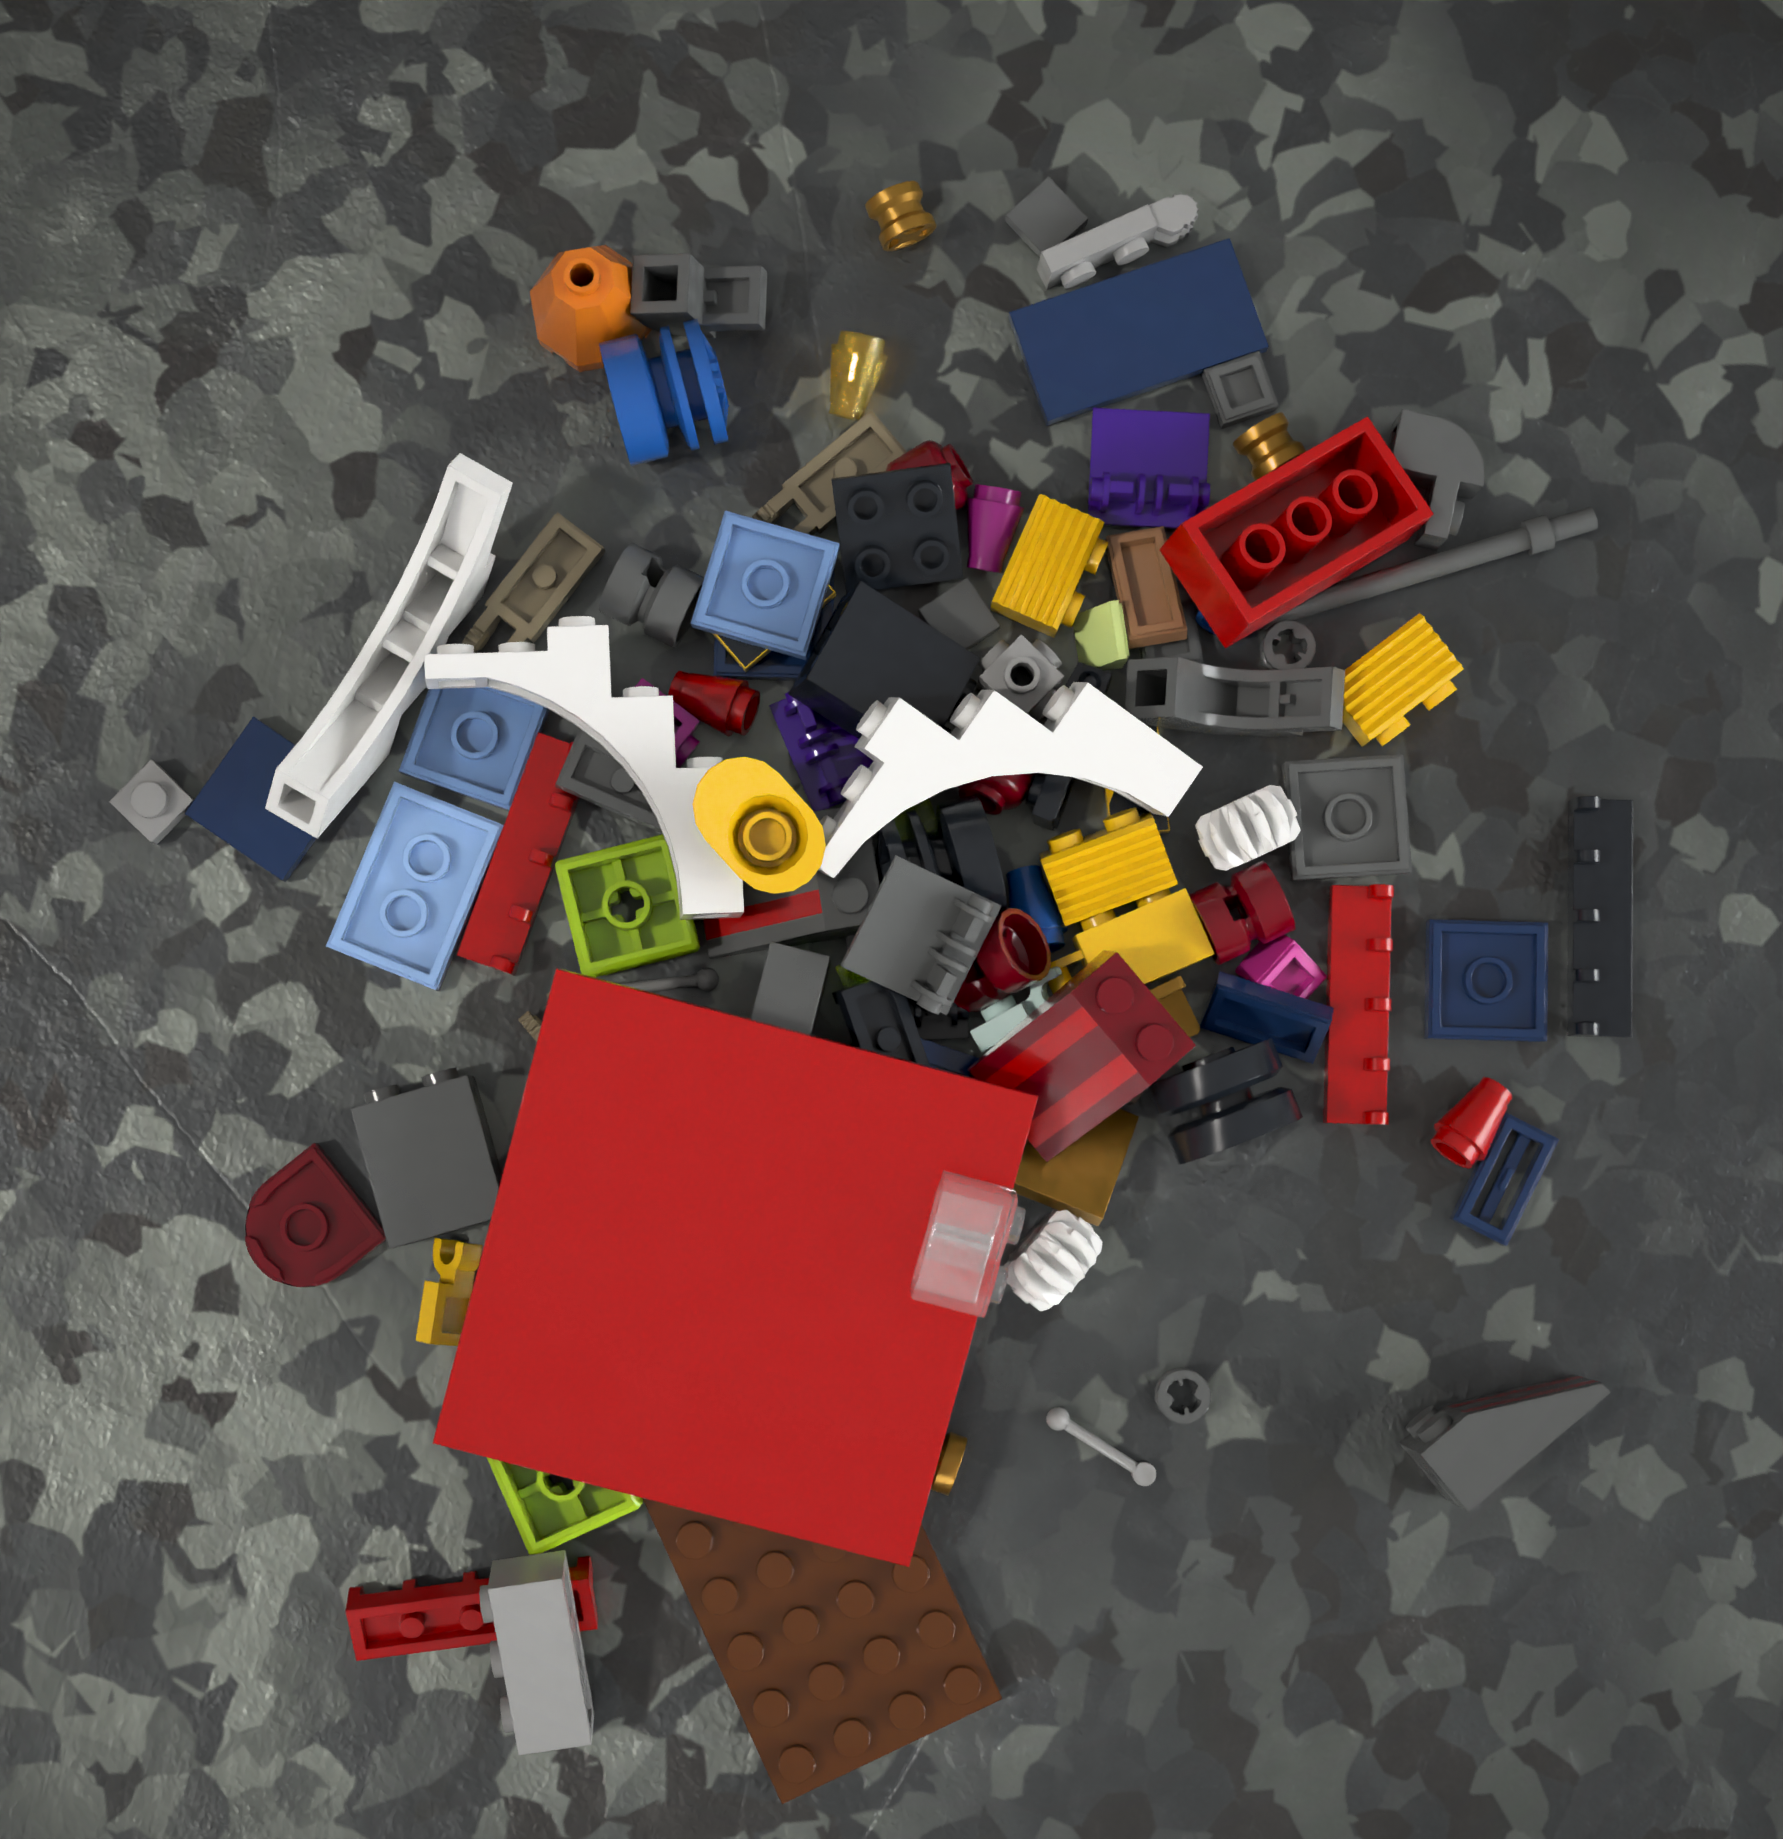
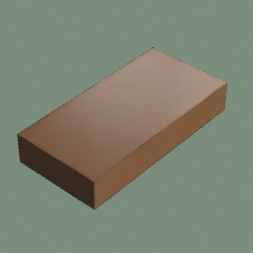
M1164 526L1106 536V541L1109 542L1106 551L1117 600H1119V603H1122L1128 648L1133 649L1187 639V626L1175 573L1159 551L1167 541Z

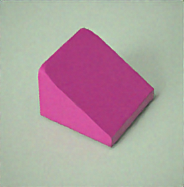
M1286 935L1266 944L1259 942L1235 970L1240 978L1308 999L1327 978V975L1295 940Z

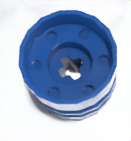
M698 319L683 322L689 349L675 352L669 326L661 327L659 331L661 356L650 359L637 334L599 343L613 404L631 466L668 457L669 442L667 429L679 426L691 451L700 449L694 422L708 420L714 445L729 441L726 431L729 404L715 349H713L700 329Z

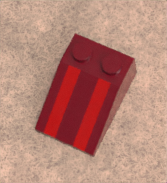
M1103 950L967 1070L976 1079L1038 1095L1027 1140L1040 1156L1048 1162L1151 1086L1196 1045L1117 952Z

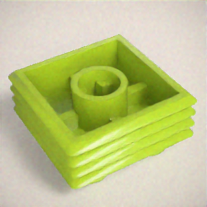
M663 834L558 860L555 863L581 974L596 978L695 953L700 949L694 920H680L676 876L669 848ZM625 891H630L636 900H644V907L636 910V920L627 922L621 914L613 915L612 907L621 903L620 894Z
M487 1458L529 1555L541 1554L639 1509L643 1503L641 1497L573 1480L574 1489L567 1490L563 1482L553 1485L549 1479V1473Z

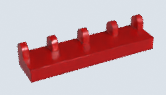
M539 732L537 733L457 956L515 976L579 801V797L555 787L574 742L568 743Z
M1331 885L1329 887L1326 1005L1333 1007L1334 1010L1332 1022L1325 1035L1323 1123L1389 1125L1387 1078L1388 1071H1390L1388 1035L1389 1011H1391L1392 1001L1389 998L1390 952L1393 951L1391 908L1392 898H1394V885Z
M591 1556L578 1557L577 1566L568 1568L580 1631L598 1629V1612L593 1589ZM469 1571L463 1573L462 1582L419 1587L417 1579H408L403 1581L401 1590L365 1594L363 1586L350 1587L345 1612L356 1661L489 1644L491 1641L497 1640L494 1622L484 1623L480 1607V1586L488 1585L489 1578L478 1579L477 1571Z

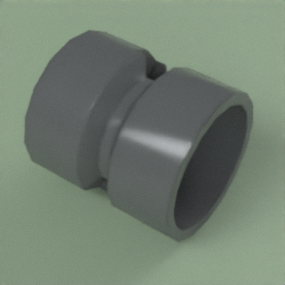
M630 543L621 554L607 581L600 600L599 612L627 626H631L639 621L643 623L646 635L675 648L691 625L704 577L678 564L668 570L663 567L661 556L634 543Z

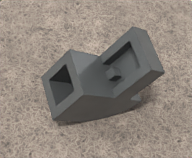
M690 253L633 255L630 314L644 326L656 331H660L661 327L669 326L671 335L686 337L683 322L698 319L700 329L706 338H716V331L765 330L767 271L761 265L703 267Z
M1402 409L1392 424L1388 447L1415 487L1426 489L1424 500L1434 513L1417 531L1414 546L1437 551L1448 539V535L1456 536L1459 531L1465 502L1456 500V498L1462 497L1472 500L1483 488L1484 464L1477 445L1461 427L1444 418Z

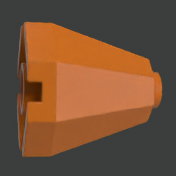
M607 245L557 253L530 291L537 338L540 345L552 354L554 352L578 372L604 368L599 343L637 334L640 340L644 336L646 338L652 329L644 326L630 314L633 263Z

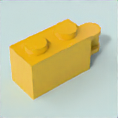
M1169 888L1135 900L1138 908L1119 917H1116L1114 910L1111 909L1081 920L1080 924L1084 932L1075 935L1071 939L1076 952L1051 962L1050 968L1060 967L1062 974L1048 982L1052 994L1071 979L1067 966L1081 961L1083 967H1085L1103 950L1117 952L1145 985L1214 955V951L1186 888L1172 894Z

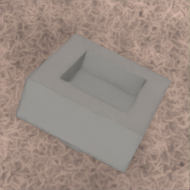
M151 759L109 802L151 843L157 845L186 816L185 812L194 801V798L157 762Z

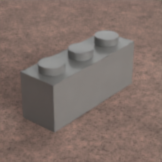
M562 1550L492 1561L489 1584L480 1586L479 1595L484 1623L494 1622L497 1640L490 1642L492 1672L494 1678L504 1677L507 1695H502L500 1698L504 1732L515 1733L518 1755L592 1745L595 1713L566 1551Z

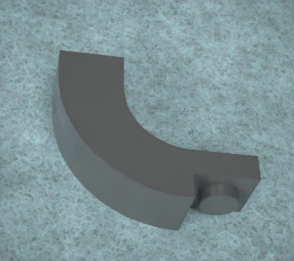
M1178 656L1130 659L1127 666L1125 710L1146 725L1198 733L1277 737L1303 736V732L1342 730L1345 670L1336 667L1282 670L1233 669L1205 665Z

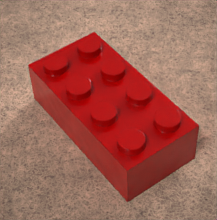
M1367 416L1184 521L1159 551L1226 649L1406 542L1434 513Z

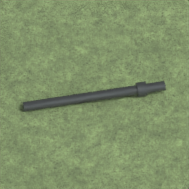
M1588 507L1548 519L1546 515H1541L1521 521L1520 528L1333 584L1259 628V631L1271 628L1285 620L1295 621L1523 551H1527L1529 555H1534L1554 549L1555 542L1598 529L1596 514L1592 507Z

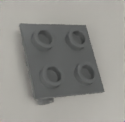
M895 855L840 966L917 1001L919 1006L939 1015L941 1012L947 1015L1001 905Z

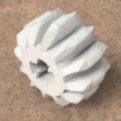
M1268 785L1202 815L1195 825L1200 838L1198 841L1205 857H1209L1215 869L1225 871L1295 840L1301 831L1296 819L1297 812L1291 799H1287L1281 786Z
M1054 1209L1051 1213L1046 1214L1020 1240V1244L1009 1255V1260L1004 1265L1002 1276L1012 1287L1013 1292L1026 1304L1030 1303L1039 1311L1050 1309L1053 1305L1059 1304L1069 1292L1073 1291L1078 1282L1085 1278L1089 1268L1096 1263V1257L1101 1252L1103 1241L1093 1231L1092 1225L1081 1217H1076L1068 1210L1059 1211Z

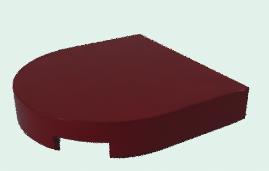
M313 1143L258 1188L251 1198L246 1217L245 1244L256 1266L272 1280L294 1287H315L329 1283L342 1276L386 1241L380 1221L318 1143Z

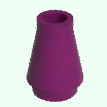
M975 484L973 498L967 499L969 553L967 568L993 573L1002 572L1003 561L1025 509L1019 506L1022 492Z

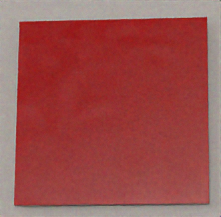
M556 968L433 1444L909 1567L1038 1095Z

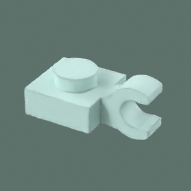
M1060 967L1050 968L1045 978L1031 985L1029 997L1017 1005L1011 994L981 1011L986 1023L970 1031L981 1052L996 1045L1049 998L1046 990L1047 984L1050 980L1062 974Z

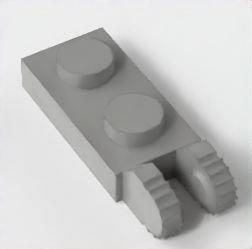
M1180 192L1179 195L1174 194L1172 198L1166 197L1150 205L1147 204L1042 251L1037 271L1046 290L1061 283L1065 289L1081 285L1095 276V268L1114 259L1117 265L1130 263L1149 251L1147 244L1152 242L1168 248L1177 244L1179 239L1183 241L1184 237H1188L1190 232H1192L1193 224L1197 220L1198 202L1193 200L1194 197H1189L1188 193L1183 195Z

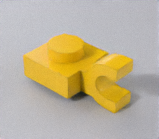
M434 1238L433 1263L435 1269L440 1274L439 1282L424 1281L416 1341L435 1345L458 1346L474 1286L475 1271L480 1263L483 1245L465 1243L454 1239Z

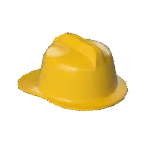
M745 756L725 759L707 770L697 784L692 803L695 824L707 843L736 875L754 889L772 894L794 891L809 882L822 865L826 848L824 831L813 810L787 781L765 762Z

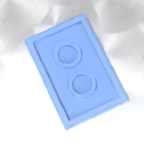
M394 782L326 947L439 991L478 898L504 825Z

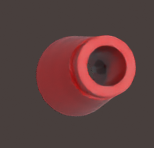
M681 670L675 674L668 692V696L673 695L675 703L698 720L728 737L733 733L744 736L749 732L760 704V692L749 688L747 680L687 673Z
M1483 1077L1478 1085L1474 1086L1434 1124L1436 1134L1431 1139V1144L1442 1156L1452 1163L1470 1169L1476 1160L1482 1161L1485 1159L1507 1110V1105L1513 1098L1512 1094L1499 1082Z

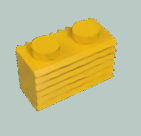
M1039 494L993 597L990 610L1055 638L1060 624L1072 628L1085 598V595L1075 591L1084 570L1095 575L1109 542L1099 538L1105 522L1089 514L1082 513L1078 509L1071 508L1067 504L1050 499L1046 495Z
M1422 614L1416 615L1345 669L1343 723L1361 747L1374 738L1377 739L1381 746H1384L1411 725L1404 717L1406 713L1421 702L1430 711L1457 690L1451 679L1463 670L1462 664L1456 660L1454 654L1449 651L1447 645L1441 641L1440 636L1434 632L1432 626L1427 623Z
M1136 807L1126 809L1103 819L1106 829L1083 837L1079 828L1064 832L1046 841L1050 850L1040 853L1039 857L1065 926L1178 885L1151 812L1139 816Z

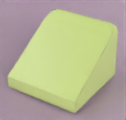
M1119 600L1109 601L1077 614L1073 629L1078 662L1104 671L1123 668L1130 654L1122 603H1119Z

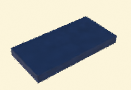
M1230 238L1011 311L1008 316L1046 426L1092 411L1093 408H1101L1202 374L1204 369L1257 351L1260 354L1264 353L1269 347Z

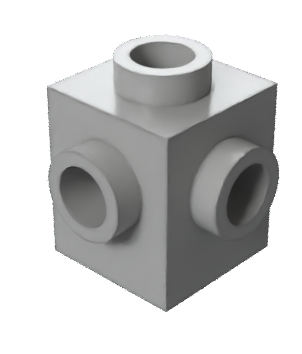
M1021 634L1011 645L1002 639L979 662L978 665L984 672L979 676L977 688L980 691L982 689L997 691L1036 721L1040 722L1045 717L1043 710L1046 704L1060 687L1064 675L1058 670L1062 662L1039 639H1036L1031 644ZM1022 666L1033 677V681L1027 686L1016 685L1010 676L1014 668Z

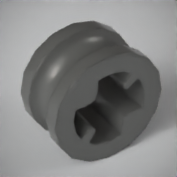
M1285 620L1275 624L1267 631L1260 644V658L1267 670L1306 668L1316 653V641L1312 632L1304 624L1297 621ZM1280 635H1289V639L1293 644L1301 643L1303 653L1298 652L1294 657L1296 663L1288 664L1284 655H1274L1272 645L1277 646L1281 641Z
M1174 1368L1165 1372L1158 1379L1155 1387V1402L1158 1409L1169 1420L1179 1424H1190L1199 1420L1207 1412L1211 1402V1391L1207 1382L1197 1372L1188 1368ZM1183 1379L1192 1380L1195 1385L1191 1393L1198 1399L1196 1405L1191 1410L1182 1405V1412L1172 1410L1170 1406L1173 1403V1397L1167 1393L1168 1387L1174 1381L1183 1386Z

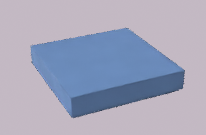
M725 511L691 620L692 628L806 660L839 553L840 543Z
M489 687L428 689L399 772L509 811L537 733H542L550 710L520 696Z

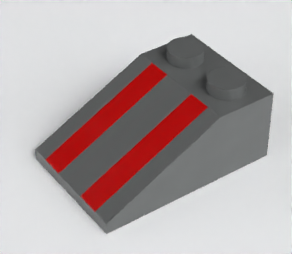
M841 807L814 811L819 822L826 815L834 819ZM872 837L861 845L834 878L818 870L809 882L796 890L777 894L756 890L743 881L744 913L740 918L703 919L709 958L713 959L768 950L770 942L794 946L856 935L880 887Z
M1569 1375L1445 1404L1439 1410L1434 1405H1431L1417 1414L1406 1425L1405 1428L1410 1434L1399 1444L1446 1500L1470 1512L1611 1392L1601 1382L1578 1375Z

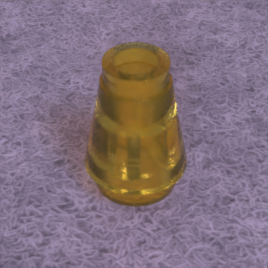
M840 331L837 344H831L829 398L831 403L828 414L859 421L864 416L888 359V356L883 354L885 340L861 333Z

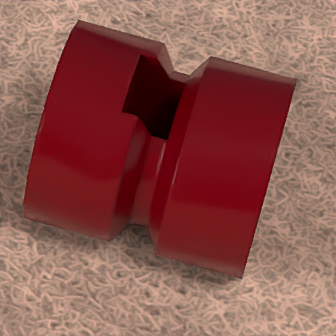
M1264 861L1231 875V882L1228 887L1215 882L1189 894L1214 951V955L1211 957L1217 965L1250 951V944L1253 939L1266 944L1296 930L1293 914L1284 892L1274 873ZM1237 907L1242 919L1234 921L1229 911Z
M1008 908L997 914L954 1000L959 1007L968 1012H979L1003 1000L1010 993H1017L1041 981L1048 975L1051 967V952L1047 939L1039 925L1029 914L1014 908Z

